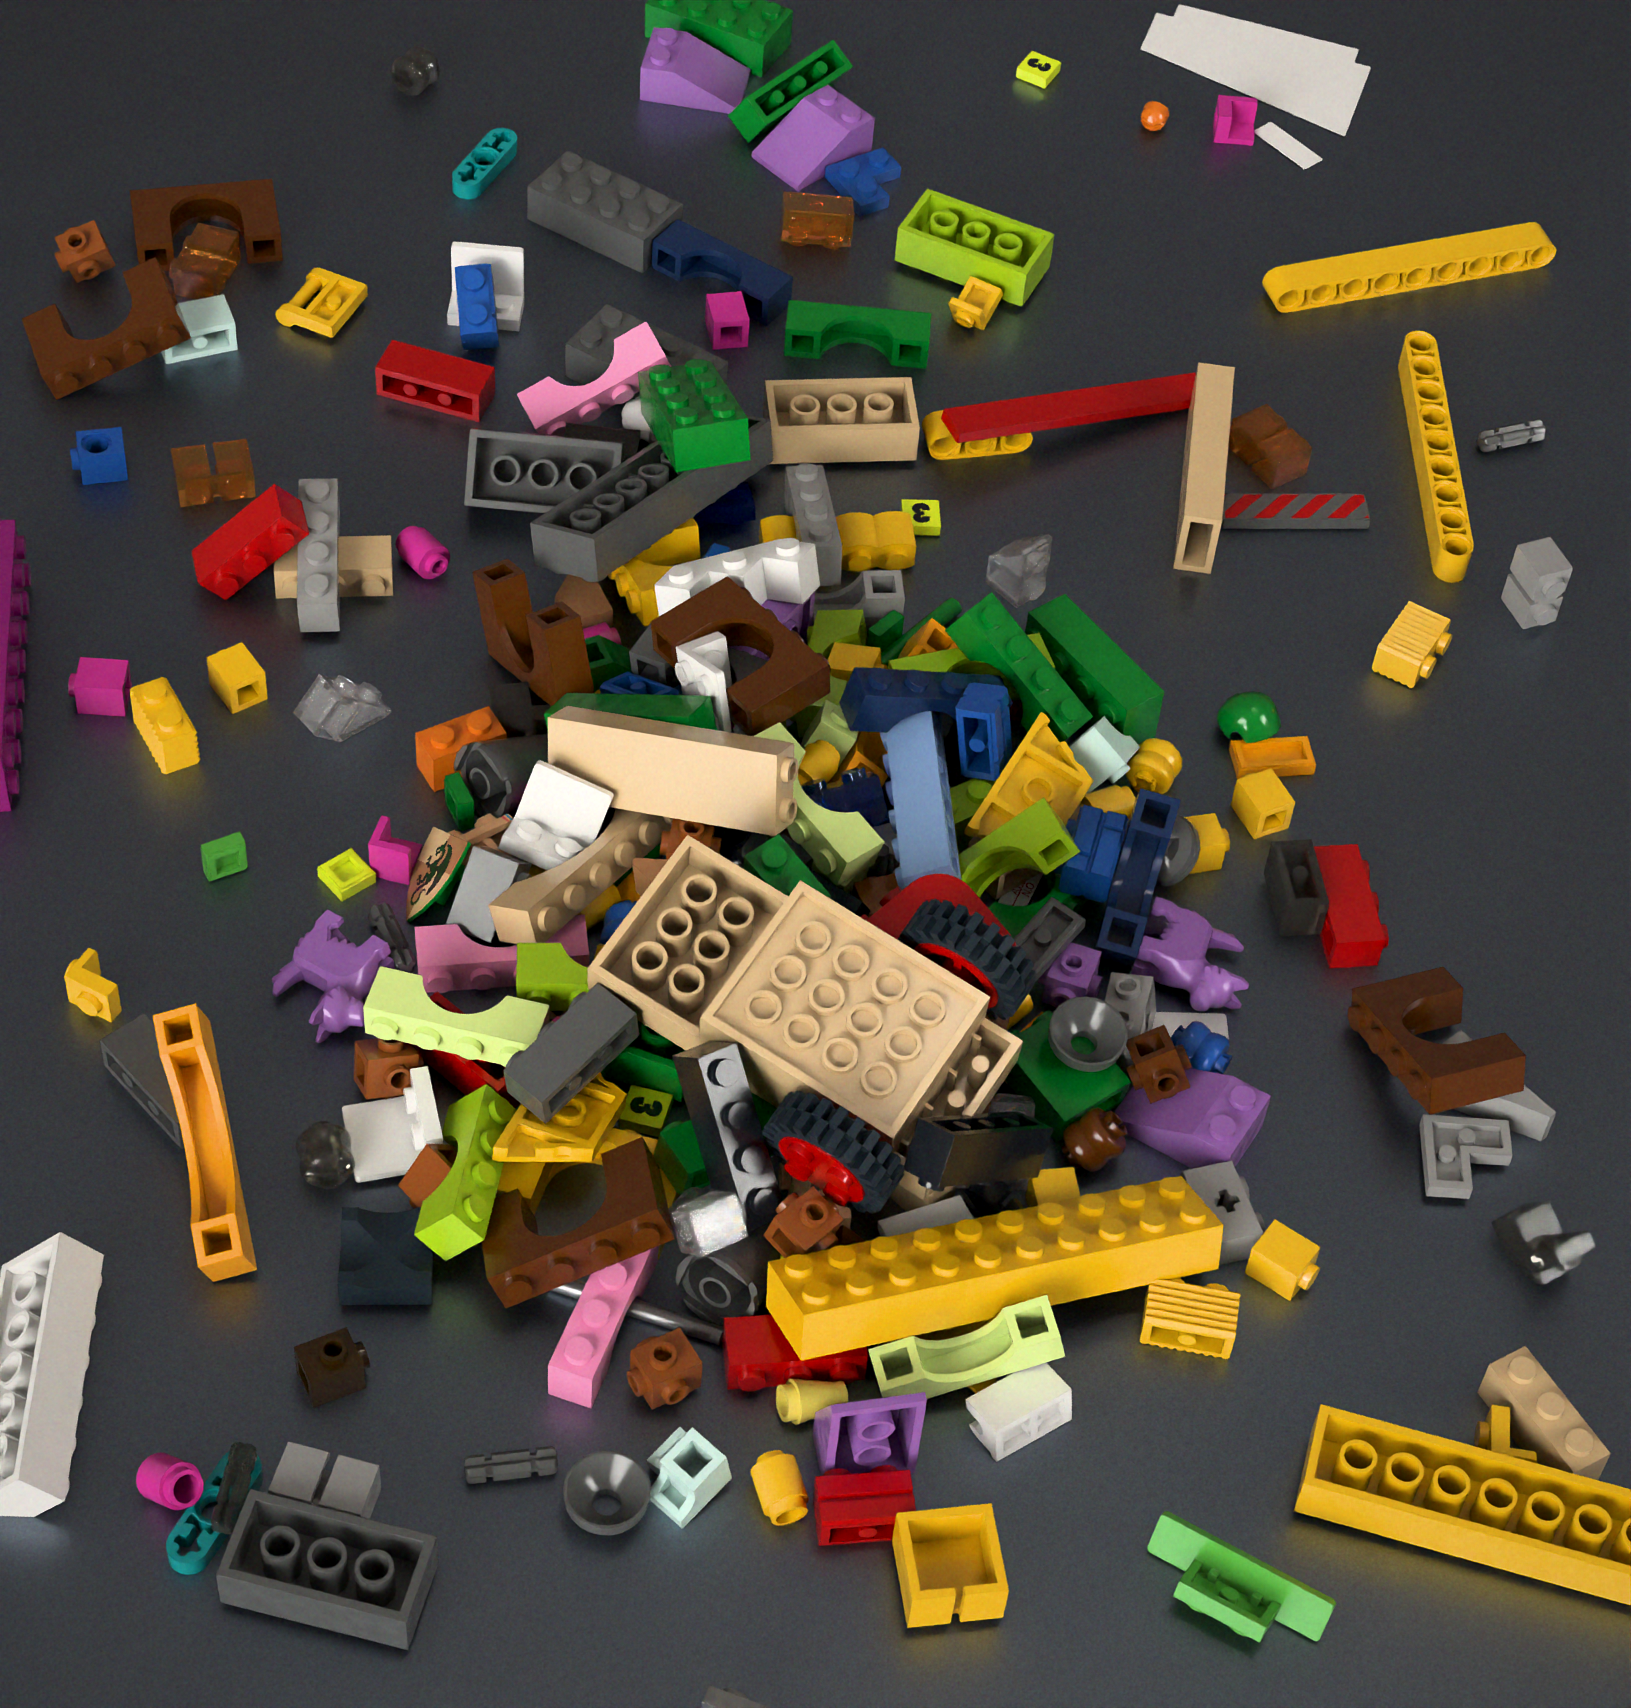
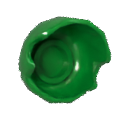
M1243 692L1229 697L1216 715L1217 723L1227 738H1231L1232 732H1237L1246 743L1268 739L1277 734L1281 728L1279 714L1274 702L1269 696L1261 692Z

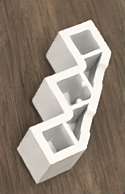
M795 538L777 539L675 565L654 584L659 616L727 576L739 587H745L751 593L753 599L760 605L767 599L803 604L820 586L815 544L799 542Z

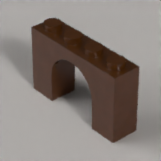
M272 179L130 190L138 264L156 257L163 271L176 270L173 250L174 237L184 227L202 221L223 222L236 228L244 239L247 264L283 261L281 231Z
M156 257L122 272L132 298V307L126 320L117 329L105 336L89 340L74 338L70 326L55 303L22 318L40 374L56 400L191 338L170 281Z
M504 559L472 572L489 655L550 706H553L566 693H595L581 616L562 601L533 612L525 572L509 559Z
M728 576L651 621L653 650L674 669L675 664L678 663L676 646L717 631L726 636L727 646L751 647L761 651L770 658L761 668L726 688L730 719L748 736H755L779 722H784L830 693L831 668L827 659L821 653H815L803 642L801 636L796 631H790L785 627L772 610L762 607L753 599L751 593L745 587H739Z
M1444 967L1352 988L1351 1006L1347 1012L1351 1028L1354 1031H1358L1368 1043L1371 1051L1384 1061L1390 1073L1394 1077L1397 1076L1408 1089L1410 1096L1417 1100L1429 1115L1524 1091L1526 1055L1505 1032L1457 1044L1434 1043L1415 1036L1419 1033L1461 1023L1463 987Z
M643 1137L601 1154L607 1184L605 1199L595 1215L586 1223L570 1232L555 1236L539 1235L536 1218L518 1188L495 1198L485 1240L482 1241L487 1280L506 1309L675 1239L660 1167Z

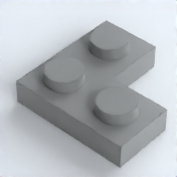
M1422 1115L1419 1125L1426 1196L1469 1199L1473 1191L1470 1163L1509 1166L1513 1157L1509 1120Z

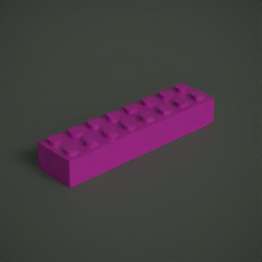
M0 520V812L11 811L12 795L19 794L18 770H14V764L21 763L20 739H15L16 733L23 732L21 708L17 709L18 703H24L25 699L24 681L19 679V674L26 673L25 649L20 648L21 644L28 643L27 621L22 620V616L29 615L28 591H24V587L31 586V570L29 563L22 562V559H26V539L24 535L18 536L16 520Z

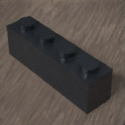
M708 1041L673 1055L672 1058L722 1226L749 1232L772 1222L773 1218L778 1214L775 1209L783 1200L737 1043Z
M1019 1111L984 1113L973 1116L955 1115L919 1118L904 1163V1169L919 1177L918 1184L935 1191H944V1188L949 1186L968 1189L970 1184L994 1186V1183L999 1181L1017 1184L1019 1179L1038 1178L1053 1128Z

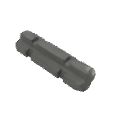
M1536 419L1527 421L1526 425L1522 422L1498 427L1495 429L1496 432H1494V429L1481 431L1478 433L1476 441L1477 446L1480 447L1482 452L1497 450V446L1499 449L1527 444V440L1530 443L1541 441L1545 438L1547 430L1542 420Z
M387 903L373 905L370 908L371 912L368 918L372 927L376 930V936L388 942L391 950L388 956L394 960L395 969L409 973L413 972L416 960L412 951L407 948L409 947L398 921L394 919L395 914L391 906Z
M546 1446L536 1448L535 1453H529V1449L491 1453V1458H484V1454L469 1455L464 1460L465 1478L467 1483L476 1484L486 1482L487 1477H493V1481L531 1477V1472H538V1476L552 1475L557 1473L558 1470L557 1452L555 1447Z

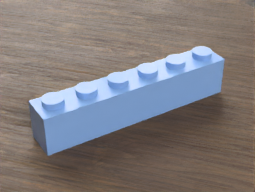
M936 711L916 713L898 722L887 733L880 732L883 746L888 751L887 754L882 755L886 773L891 778V781L886 782L885 786L889 801L894 806V809L889 810L888 814L892 829L897 834V838L892 839V848L897 862L900 863V867L895 868V876L898 886L902 890L914 880L929 874H948L961 880L942 724Z

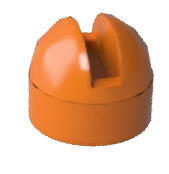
M1156 101L1146 103L1141 113V124L1149 131L1161 130L1169 117L1168 108Z

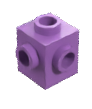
M1071 942L1038 980L1039 984L1045 985L1042 1002L1057 1008L1066 1000L1075 997L1097 998L1103 977L1097 975L1102 952Z

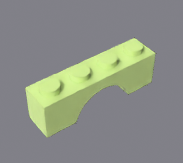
M780 722L754 736L794 743V758L798 761L799 769L806 751ZM797 773V777L793 782V798L797 801V813L794 821L787 829L791 838L796 843L801 844L813 858L817 868L838 886L874 865L884 840L858 811L847 813L835 812L823 808L812 801L803 791Z
M383 966L379 967L363 1006L365 1033L374 1035L383 1040L393 1039L417 1045L422 1049H436L460 1055L465 1059H479L500 1064L506 1067L507 1062L516 1052L525 1051L536 1041L541 1029L550 1022V1005L508 995L497 1005L483 1012L459 1014L447 1011L436 1005L428 997L424 989L422 975Z
M1047 1295L1002 1308L997 1317L991 1322L962 1336L943 1340H923L910 1336L868 1349L883 1398L925 1392L926 1398L929 1399L1065 1357L1061 1336Z

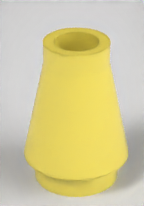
M790 1378L786 1384L778 1385L776 1389L778 1414L783 1422L792 1421L794 1425L814 1419L815 1412L829 1405L848 1403L847 1388L842 1380L830 1382Z

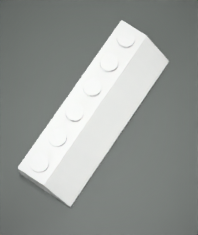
M61 1232L3 1264L1 1268L0 1516L35 1517L64 1502L70 1487L68 1477L72 1454L77 1443L75 1433L79 1411L83 1404L82 1389L85 1371L90 1361L88 1352L91 1333L96 1323L95 1308L98 1291L102 1284L101 1270L104 1254Z

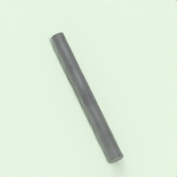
M575 1280L551 1291L579 1300L586 1282ZM638 1299L633 1300L626 1313L628 1316L671 1330L680 1327L686 1335L720 1345L722 1341V1326Z

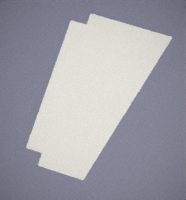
M1181 4L1178 5L1173 17L1156 13L1140 48L1143 51L1248 96L1257 98L1262 102L1342 136L1346 135L1371 69L1370 66L1355 63L1359 49Z

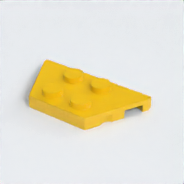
M1040 712L964 831L966 835L984 838L1042 798L1046 799L1065 826L1068 819L1076 811L1092 785L1093 780L1085 768L1075 761L1073 752L1065 741H1058L1048 727L1050 720L1044 713Z
M599 1073L546 1124L521 1104L493 1146L492 1160L498 1162H592L625 1109L627 1094L614 1083L606 1081L601 1073Z

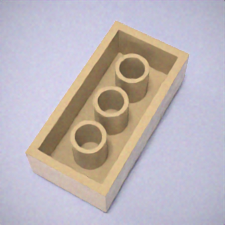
M911 377L765 380L763 418L771 420L773 461L769 464L916 460L920 425Z

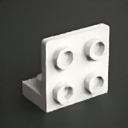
M454 241L451 246L452 293L447 313V324L459 326L454 267L491 264L498 330L519 331L524 308V249L520 247Z
M717 631L676 646L678 663L675 664V672L681 683L682 695L711 696L717 730L732 733L726 688L732 685L726 636Z
M539 760L533 768L516 815L503 834L498 849L547 871L557 867L579 854L597 839L614 795L611 791Z
M428 1066L410 1069L411 1087L403 1088L404 1096L342 1107V1116L356 1182L405 1175L427 1143L443 1144V1135Z

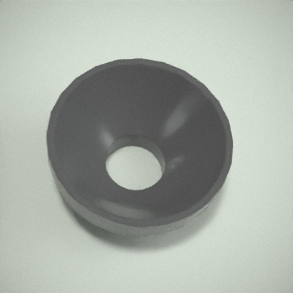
M1176 816L1155 886L1167 887L1182 881L1188 876L1197 862L1200 851L1198 831L1188 819L1182 816Z
M1086 996L1075 997L1060 1004L1053 1012L1048 1028L1050 1047L1059 1060L1073 1069L1085 1072L1101 1071L1113 1065L1123 1053L1128 1039L1126 1023L1121 1014L1107 1002ZM1076 1037L1088 1038L1094 1044L1095 1051L1091 1054H1080L1073 1049L1071 1040Z
M599 1451L582 1457L571 1467L564 1481L563 1497L567 1512L579 1527L597 1535H615L631 1529L645 1515L650 1502L651 1485L645 1469L632 1457L617 1451ZM610 1495L620 1502L621 1507L612 1515H601L594 1510L593 1502L600 1496Z

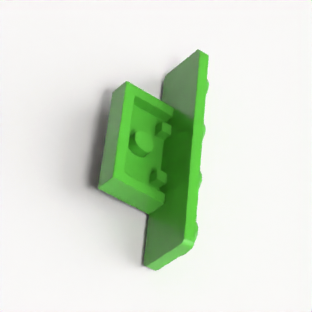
M1164 1511L1160 1516L1147 1546V1550L1151 1554L1185 1571L1173 1594L1175 1598L1185 1602L1194 1611L1205 1613L1224 1623L1235 1633L1250 1637L1259 1643L1274 1619L1302 1635L1318 1641L1336 1606V1601L1333 1598L1169 1511Z

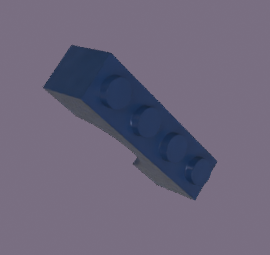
M679 219L674 221L653 240V269L679 282L697 277H710L728 283L736 291H742L749 318L765 326H768L788 307V301L792 298V276Z
M854 667L839 704L850 731L887 733L904 718L926 711H938L952 716L957 728L955 707L960 698L963 697V693L969 683L975 682L1005 686L1001 676L990 674L980 675ZM1008 694L1009 703H1008L1007 706L1009 707V710H1010V708H1011V706H1012L1013 703H1012V700H1011V698H1010V696H1009V694Z
M1140 788L1135 799L1094 945V950L1102 952L1101 958L1130 967L1133 966L1137 959L1148 920L1153 892L1170 841L1180 799Z

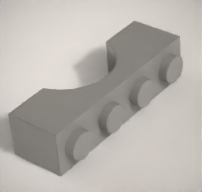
M802 463L797 466H786L784 506L786 515L794 517L796 538L799 542L815 544L820 586L841 585L842 542L823 465Z
M338 478L298 479V499L302 501L309 535L298 543L297 609L300 632L340 631L338 569L340 498Z
M901 570L862 571L853 583L841 590L830 593H815L812 626L814 625L817 610L863 609L866 631L890 611L896 610L903 615L905 595Z

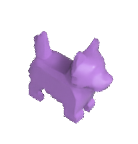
M1158 896L1155 897L1131 974L1153 976L1154 981L1162 985L1187 990L1191 994L1190 1005L1197 1011H1207L1209 1008H1221L1223 1006L1229 1009H1240L1241 1003L1233 992L1246 990L1249 987V983L1244 978L1208 963L1205 958L1207 948L1242 952L1244 946L1235 938L1234 934L1212 928L1204 916H1200L1194 910L1183 909L1169 900Z
M328 909L315 921L313 929L307 932L304 938L299 939L298 946H295L293 960L281 968L277 975L272 977V982L274 983L272 994L275 997L281 995L292 985L302 980L324 991L309 1020L311 1025L319 1024L316 1036L317 1043L324 1042L331 1033H341L350 1026H365L364 1003L362 1001L369 994L379 967L395 969L394 960L388 956L391 953L388 942L372 935L362 945L357 947L354 942H350V939L338 929L344 923L343 917Z

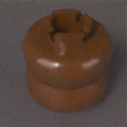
M1091 1108L1080 1120L1067 1125L1063 1131L1065 1144L1062 1145L1064 1154L1070 1152L1066 1156L1067 1160L1075 1168L1082 1166L1084 1169L1094 1172L1104 1167L1109 1159L1121 1155L1126 1148L1124 1135L1127 1134L1125 1125L1119 1127L1123 1123L1121 1118L1113 1111L1107 1113L1101 1108Z

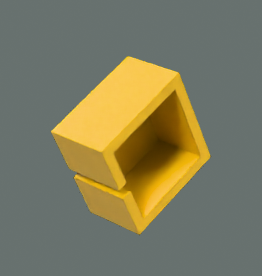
M992 1503L896 1513L892 1544L907 1628L951 1623L952 1614H959L960 1622L1003 1618L1009 1588Z

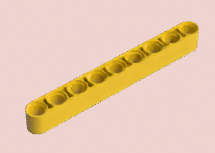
M1529 222L1282 265L1268 271L1262 280V285L1276 309L1282 313H1289L1540 268L1550 263L1556 254V248L1540 224Z
M1417 330L1409 332L1405 336L1398 363V371L1432 569L1438 579L1444 582L1456 583L1463 580L1466 576L1474 543L1437 342L1431 334Z

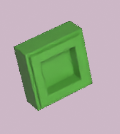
M240 831L200 845L203 871L209 882L248 868L246 843Z

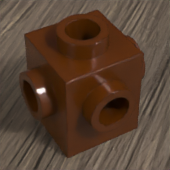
M1165 1024L1127 1040L1126 1047L1133 1061V1064L1126 1066L1127 1072L1135 1091L1144 1088L1150 1104L1161 1099L1170 1098L1178 1092L1191 1088L1185 1074L1186 1070L1192 1068L1183 1044L1174 1046Z

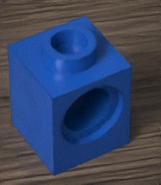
M121 427L75 432L77 447L70 448L73 471H81L83 485L128 480Z

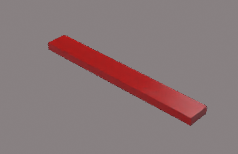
M1196 373L944 408L941 419L956 443L1189 409Z

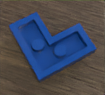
M884 147L825 166V178L859 217L889 207L890 196L879 184L900 178L901 166Z

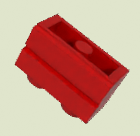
M880 1465L871 1469L870 1472L850 1473L847 1469L835 1468L826 1471L822 1476H815L813 1506L819 1546L892 1540L896 1513L916 1511L910 1470H897L892 1465Z

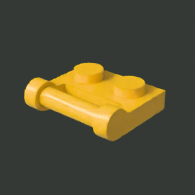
M315 267L306 276V283L288 303H283L279 307L275 316L278 322L286 327H292L295 324L333 338L366 299L368 287L367 284ZM317 291H320V293L314 298V300L309 304V306L306 309H303V307L314 296V294Z

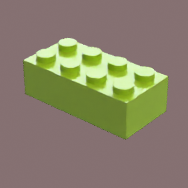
M927 188L898 227L895 261L963 286L966 285L970 276L1002 289V300L1022 307L1050 267L1055 234Z

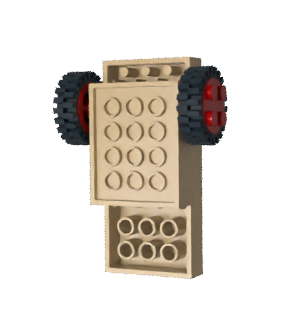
M689 835L684 838L587 968L589 990L597 983L601 984L637 1014L639 1022L682 1049L688 1050L708 1041L737 1043L750 1091L777 1108L762 1131L763 1135L766 1136V1144L772 1147L771 1152L776 1157L783 1158L781 1163L784 1165L785 1170L797 1180L802 1182L808 1180L812 1183L810 1187L814 1186L818 1192L822 1189L823 1194L835 1204L850 1209L854 1206L857 1211L863 1213L866 1210L869 1213L879 1212L897 1185L902 1186L924 1200L930 1189L918 1184L919 1177L904 1169V1163L918 1119L955 1115L973 1116L983 1113L1018 1061L1023 1040L988 1020L985 1016L987 1015L989 1019L997 1020L998 1017L1002 1020L1008 1019L1009 1016L1012 1017L1034 986L1037 974L1036 971L1032 970L1034 967L1032 961L1024 958L1027 953L1022 947H1016L1015 940L1009 934L1000 931V927L993 922L988 926L983 922V915L977 912L972 914L963 905L958 904L955 908L951 901L943 900L940 903L937 899L923 902L897 940L801 880L789 896L783 894Z

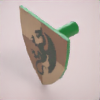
M436 827L432 828L417 859L409 883L406 901V921L411 922L434 902L443 906L446 904L457 880L461 882L466 865L462 864L471 846L470 842Z

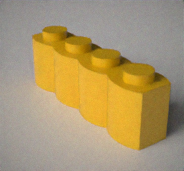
M886 511L875 515L852 512L836 517L842 542V570L861 572L876 567L885 570H901L914 566L917 546L911 514L902 511ZM775 515L760 520L759 544L784 538L797 539L793 516Z

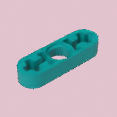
M495 128L487 133L452 173V191L457 197L474 199L479 197L517 155L516 133L508 128ZM482 161L492 162L493 164L480 165L477 163Z
M236 1448L227 1452L204 1483L200 1499L193 1506L188 1507L177 1522L166 1541L168 1561L176 1572L192 1575L201 1572L209 1565L237 1523L249 1490L258 1491L263 1483L262 1463L257 1453L247 1448ZM244 1467H249L250 1476L241 1474L233 1485V1494L229 1490L233 1484L232 1470L240 1472ZM211 1502H223L229 1507L228 1513L218 1520H209L201 1514L203 1508ZM196 1527L201 1531V1533H200V1535L198 1536V1538H197ZM197 1538L198 1553L189 1551L186 1556H182L180 1546L189 1548Z

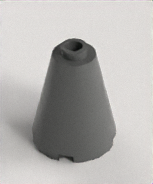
M548 734L472 742L464 745L457 752L454 770L455 772L461 770L462 779L474 800V814L478 818L489 813L499 818L505 814H510L519 806L526 784H528L537 761L541 760L548 763Z
M770 1223L749 1232L730 1228L687 1254L678 1265L676 1273L677 1286L682 1282L687 1293L683 1300L701 1320L723 1327L724 1318L756 1316L767 1292L768 1261L778 1260L781 1257V1254L764 1237V1233Z

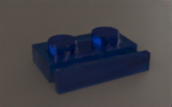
M748 482L740 483L737 488L730 490L717 499L715 503L698 512L693 517L698 527H703L709 523L724 522L738 525L745 521L756 520V506L751 490L748 489Z

